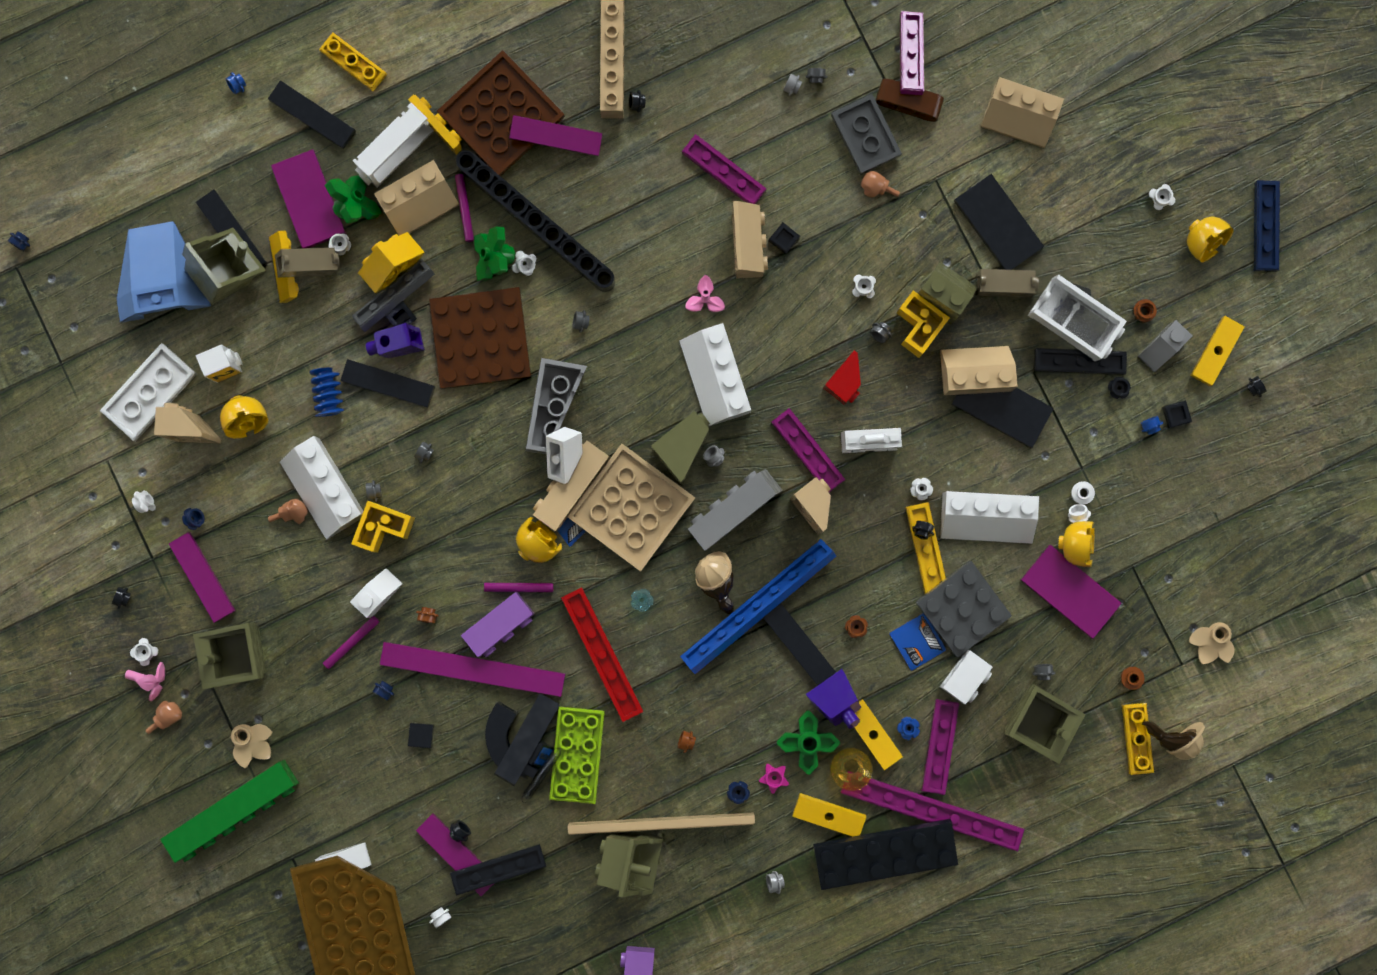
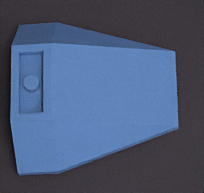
M173 221L128 229L117 294L120 322L144 319L143 314L184 307L187 310L211 306L210 302L184 269L186 259L182 253L186 243Z

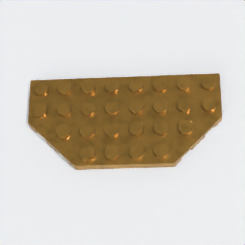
M338 855L290 868L315 975H415L394 886Z

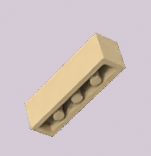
M588 441L582 444V456L568 483L563 484L553 480L546 490L549 492L544 500L540 498L533 507L535 511L533 516L557 532L610 457Z

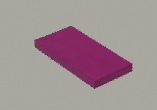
M313 149L271 165L303 249L329 241L335 234H346L341 218L337 217L333 211L334 200L325 188L327 182Z
M1051 545L1046 547L1020 579V581L1091 639L1097 635L1122 604L1076 565L1068 562L1064 555Z

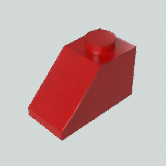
M855 350L823 387L843 405L847 401L852 403L860 394L857 391L861 386L858 353Z

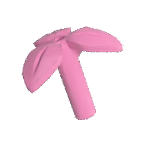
M707 275L700 279L697 286L701 297L692 296L685 305V308L692 312L701 311L704 303L707 304L709 311L720 312L725 309L721 298L717 296L710 297L714 286Z
M160 662L155 676L127 670L125 678L135 681L146 691L151 690L149 700L153 701L163 688L159 684L165 680V666L163 662Z

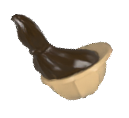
M721 551L713 552L699 561L695 569V580L698 587L707 596L716 599L720 610L730 615L734 612V604L728 595L733 587L732 564L726 553Z
M1152 721L1142 722L1147 732L1155 737L1156 740H1159L1160 745L1167 749L1166 751L1181 760L1195 758L1203 748L1204 740L1202 733L1205 725L1202 722L1188 726L1181 733H1166Z

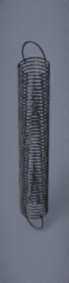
M553 751L551 752L552 756L549 755L544 762L545 766L542 765L537 773L538 775H535L529 784L531 786L530 789L527 787L524 791L523 796L525 798L528 795L529 799H531L535 793L533 791H536L540 786L538 785L539 782L543 781L547 776L545 775L548 774L547 770L550 771L553 767L552 764H555L556 756H553Z

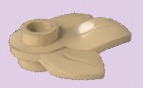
M1217 622L1209 628L1200 627L1189 638V643L1199 646L1198 658L1201 664L1211 663L1218 657L1224 662L1229 663L1235 651L1230 641L1231 629L1225 623ZM1217 630H1221L1222 636L1220 638H1217L1215 635Z
M241 724L232 730L231 740L235 745L233 756L243 768L248 767L252 757L256 759H269L271 757V747L266 740L273 732L267 726L257 724L250 727L249 725ZM242 731L247 734L246 740L240 738Z

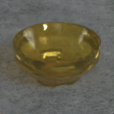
M847 748L841 750L834 756L830 766L832 779L844 790H859L865 787L872 777L871 760L859 749ZM850 760L855 761L859 766L857 772L853 774L846 772L844 768L845 763Z

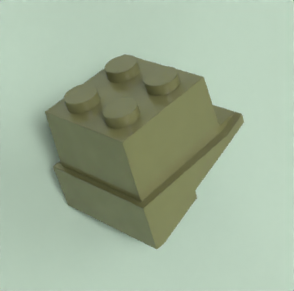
M234 228L209 237L204 236L184 245L182 253L186 259L184 269L211 305L250 285L254 277L266 272L265 268L249 249L247 242L243 241Z
M245 623L193 634L202 690L264 678L263 674L267 673L259 627H255V623Z
M1031 684L1029 689H1026L1004 729L1006 730L1004 734L1060 764L1085 714L1036 685Z
M616 832L606 837V840H602L600 846V854H603L601 864H597L595 877L598 878L597 885L618 890V897L652 894L664 838L644 833L639 836Z

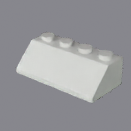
M724 324L700 330L679 340L702 413L709 421V426L751 413V407Z
M312 436L294 447L280 461V464L326 540L361 519L363 509L320 438Z
M946 491L942 493L940 539L1032 544L1038 522L1039 496Z

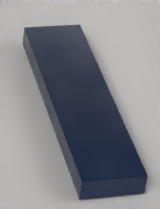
M1257 180L1255 182L1254 271L1277 272L1279 271L1280 181Z

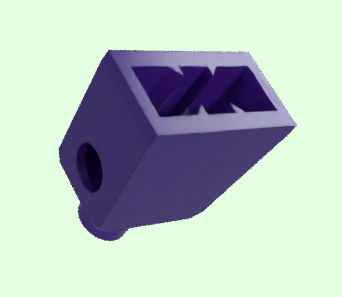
M407 323L375 332V340L366 343V350L369 356L378 354L386 358H394L425 350L420 328Z
M842 669L806 694L812 705L834 726L844 721L847 727L852 729L860 723V719L855 712L861 709V705Z

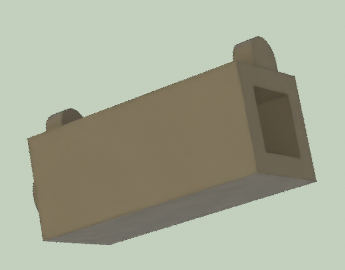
M335 248L281 249L275 254L278 278L330 276L339 268V257L335 253Z
M980 269L977 273L976 296L1032 297L1039 288V278L1036 277V271Z

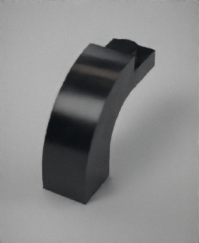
M500 701L492 709L485 731L488 752L497 766H499L510 747L509 730L519 714ZM528 762L520 776L525 779L529 777L534 778L540 768Z

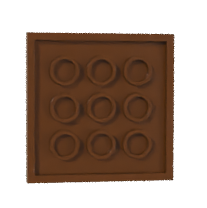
M503 50L437 110V113L499 176H502L535 145L534 143L509 139L513 115L558 124L565 117L564 113Z
M520 287L429 299L440 389L532 378Z

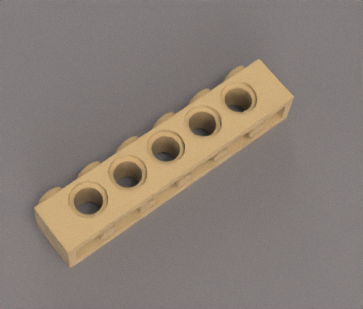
M601 0V118H624L625 0Z

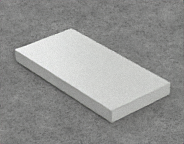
M161 343L103 406L100 412L136 442L155 421L156 407H164V403H171L197 373L166 345Z

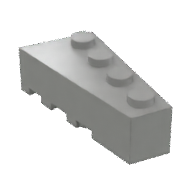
M541 358L525 451L546 454V436L560 429L587 366Z
M766 469L759 473L755 471L744 478L746 482L740 488L735 485L726 493L728 497L721 502L718 499L708 507L710 512L705 516L700 513L690 521L693 525L688 530L704 550L709 549L732 531L734 527L751 516L753 512L764 506L772 497L783 491Z

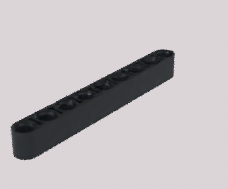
M462 151L458 154L456 164L466 178L598 290L608 292L615 286L614 274L607 266L474 153ZM470 159L473 161L472 166L468 168L462 167L465 160ZM489 174L490 179L487 182H480V176ZM499 189H507L505 196H496V192ZM516 203H523L525 205L524 209L519 212L514 211L513 207ZM535 217L542 219L541 224L538 226L530 224V221ZM550 232L559 233L558 239L554 241L548 240L547 236ZM568 246L576 248V252L573 255H566L564 250ZM584 261L593 262V267L590 270L582 269L581 265ZM603 275H608L611 278V281L606 285L598 282L599 278Z

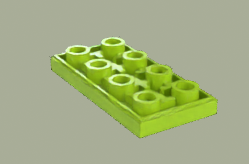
M558 707L554 755L556 753V755L560 756L557 761L554 760L549 800L596 804L605 711Z

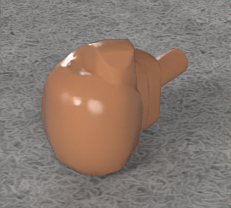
M875 171L867 172L862 179L861 187L864 189V194L868 197L873 198L878 194L882 196L885 191L896 197L900 194L899 191L888 186L889 181Z
M292 499L279 507L278 513L269 516L268 520L272 522L282 518L285 522L293 520L297 524H301L305 521L304 518L308 510L302 501Z
M161 702L156 709V715L153 717L155 723L148 727L146 732L150 734L158 727L164 730L182 718V712L175 702Z

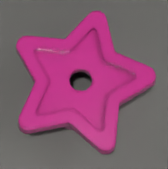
M766 764V774L759 779V782L767 784L771 793L774 794L778 787L789 785V782L784 777L786 767L774 768Z

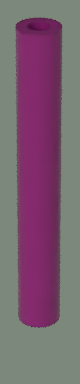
M464 174L455 175L465 242H473L474 235Z
M484 583V592L554 591L553 583Z
M373 615L323 662V665L330 669L380 621Z

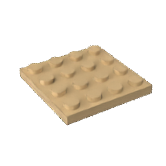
M621 444L567 517L639 571H642L689 508L695 497L624 444Z

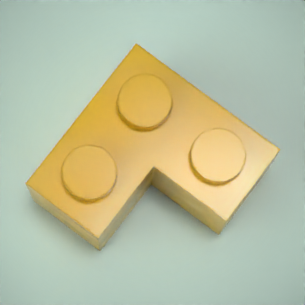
M408 232L399 236L395 234L388 241H379L372 247L371 250L373 252L363 260V266L358 274L373 292L377 293L395 281L401 272L418 262L425 252Z
M914 290L897 311L899 316L914 326L901 345L920 358L950 319L949 316Z
M367 501L351 544L378 553L386 532L408 539L415 517Z

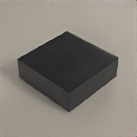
M782 222L768 241L786 255L798 241L800 235Z
M1186 400L1162 407L1168 429L1192 422Z
M410 723L408 746L432 748L434 724Z

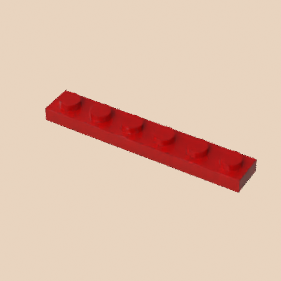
M581 587L561 597L622 722L644 712L583 588Z

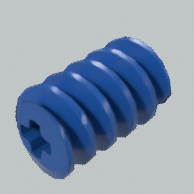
M317 368L309 371L310 375L316 376L311 379V383L317 385L312 388V392L319 394L313 397L314 402L320 403L314 406V410L321 412L315 417L334 416L344 411V409L337 407L343 400L336 398L342 391L335 389L341 382L334 381L333 378L339 376L340 373L333 372V368Z

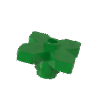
M359 175L351 176L346 183L337 178L330 179L325 184V188L330 196L336 199L333 205L335 215L344 219L346 223L357 222L361 215L368 220L376 219L382 212L375 201L364 196L367 186Z
M495 226L489 229L488 234L480 233L474 236L475 251L480 257L476 266L478 281L492 279L493 274L501 275L508 271L507 265L514 262V248L504 243V227Z
M806 710L798 718L800 734L785 732L776 743L785 752L800 751L798 765L806 774L810 775L818 767L817 752L832 753L840 745V741L831 732L817 734L818 719L809 710ZM806 738L812 739V744L810 746L804 745V740Z

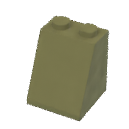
M939 262L918 294L949 316L950 319L947 322L952 324L972 299L977 286Z
M695 411L651 445L652 451L680 485L684 483L709 434V421L702 413L698 415Z

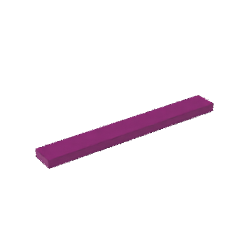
M389 642L383 643L380 665L560 697L562 696L566 675L560 672Z
M848 770L840 792L926 822L951 819L954 831L1017 852L1025 830L1021 827Z

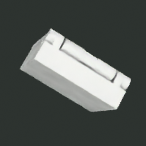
M901 428L841 432L842 453L895 451L897 448L902 447Z

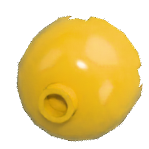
M1206 217L1201 221L1197 219L1189 227L1190 232L1187 237V246L1196 259L1206 262L1218 253L1216 249L1221 244L1225 246L1228 243L1234 229L1230 224L1218 217Z
M234 396L223 406L220 413L222 430L229 438L247 437V432L254 430V434H256L268 424L267 413L263 405L255 398L248 396Z
M530 517L517 531L516 543L519 548L518 553L526 561L547 562L562 550V544L557 545L555 542L557 536L547 525L540 520L535 523L532 521L533 517Z
M1080 521L1072 523L1066 528L1064 536H1059V549L1063 550L1064 557L1071 564L1092 567L1093 560H1090V553L1094 554L1095 528H1092L1094 522Z

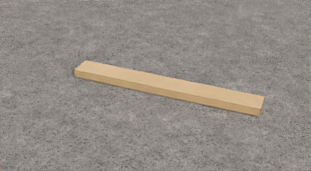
M752 812L570 822L568 824V834L754 825L755 815Z

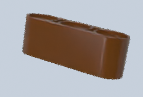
M885 78L881 81L876 102L885 108L926 121L936 122L944 98L927 90H924L923 95L900 94V82Z

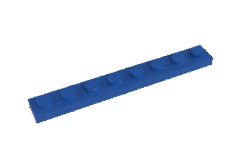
M820 539L680 657L694 674L699 672L836 557L833 550Z

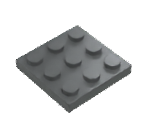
M970 560L915 602L957 658L1012 616Z

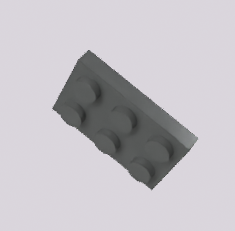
M873 94L831 113V117L860 175L902 155Z

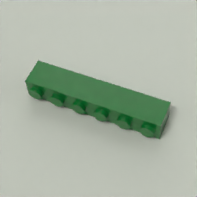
M282 760L160 840L174 863L183 860L185 863L197 855L195 851L200 847H203L205 850L215 844L216 840L214 838L220 834L225 837L235 831L234 825L240 821L245 824L256 817L254 812L260 808L265 811L276 804L274 799L280 795L285 798L295 791L293 787L299 784L286 761Z

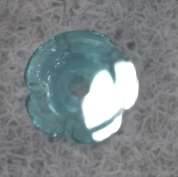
M646 589L636 590L631 595V605L634 609L646 611L653 604V597Z

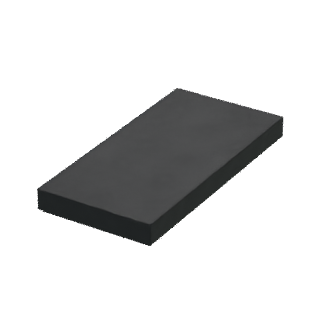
M992 174L954 199L955 204L1003 270L1014 269L1044 247Z
M1018 388L1009 392L960 394L955 396L951 404L1029 448H1033L1054 409Z

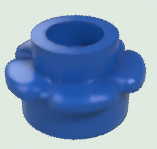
M231 72V76L226 78L230 90L235 95L239 92L244 93L243 87L246 86L244 79L240 74L235 75Z
M1158 416L1141 422L1143 428L1141 431H1147L1148 435L1161 430L1160 425L1163 424V421H1160Z
M904 717L898 724L897 730L898 733H901L902 738L910 740L912 737L916 738L919 735L920 724L916 719Z

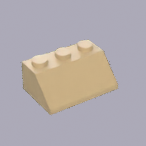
M999 77L994 85L980 127L1045 148L1058 119L1064 98Z
M434 160L374 193L398 235L406 232L410 234L459 206L457 199Z
M733 201L732 223L736 279L763 277L764 270H768L767 256L763 257V248H766V234L761 233V226L765 225V214L760 212V205Z
M1009 346L940 350L944 395L1009 392L1018 387L1016 364Z
M164 403V407H156L154 435L174 442L221 444V438L201 416L192 413V409H186V407L175 403Z
M815 477L796 492L790 500L818 535L827 529L831 495L828 492L831 489L823 479L819 481Z

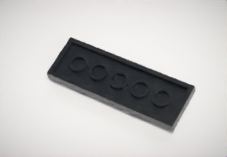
M951 819L813 844L821 890L958 865Z

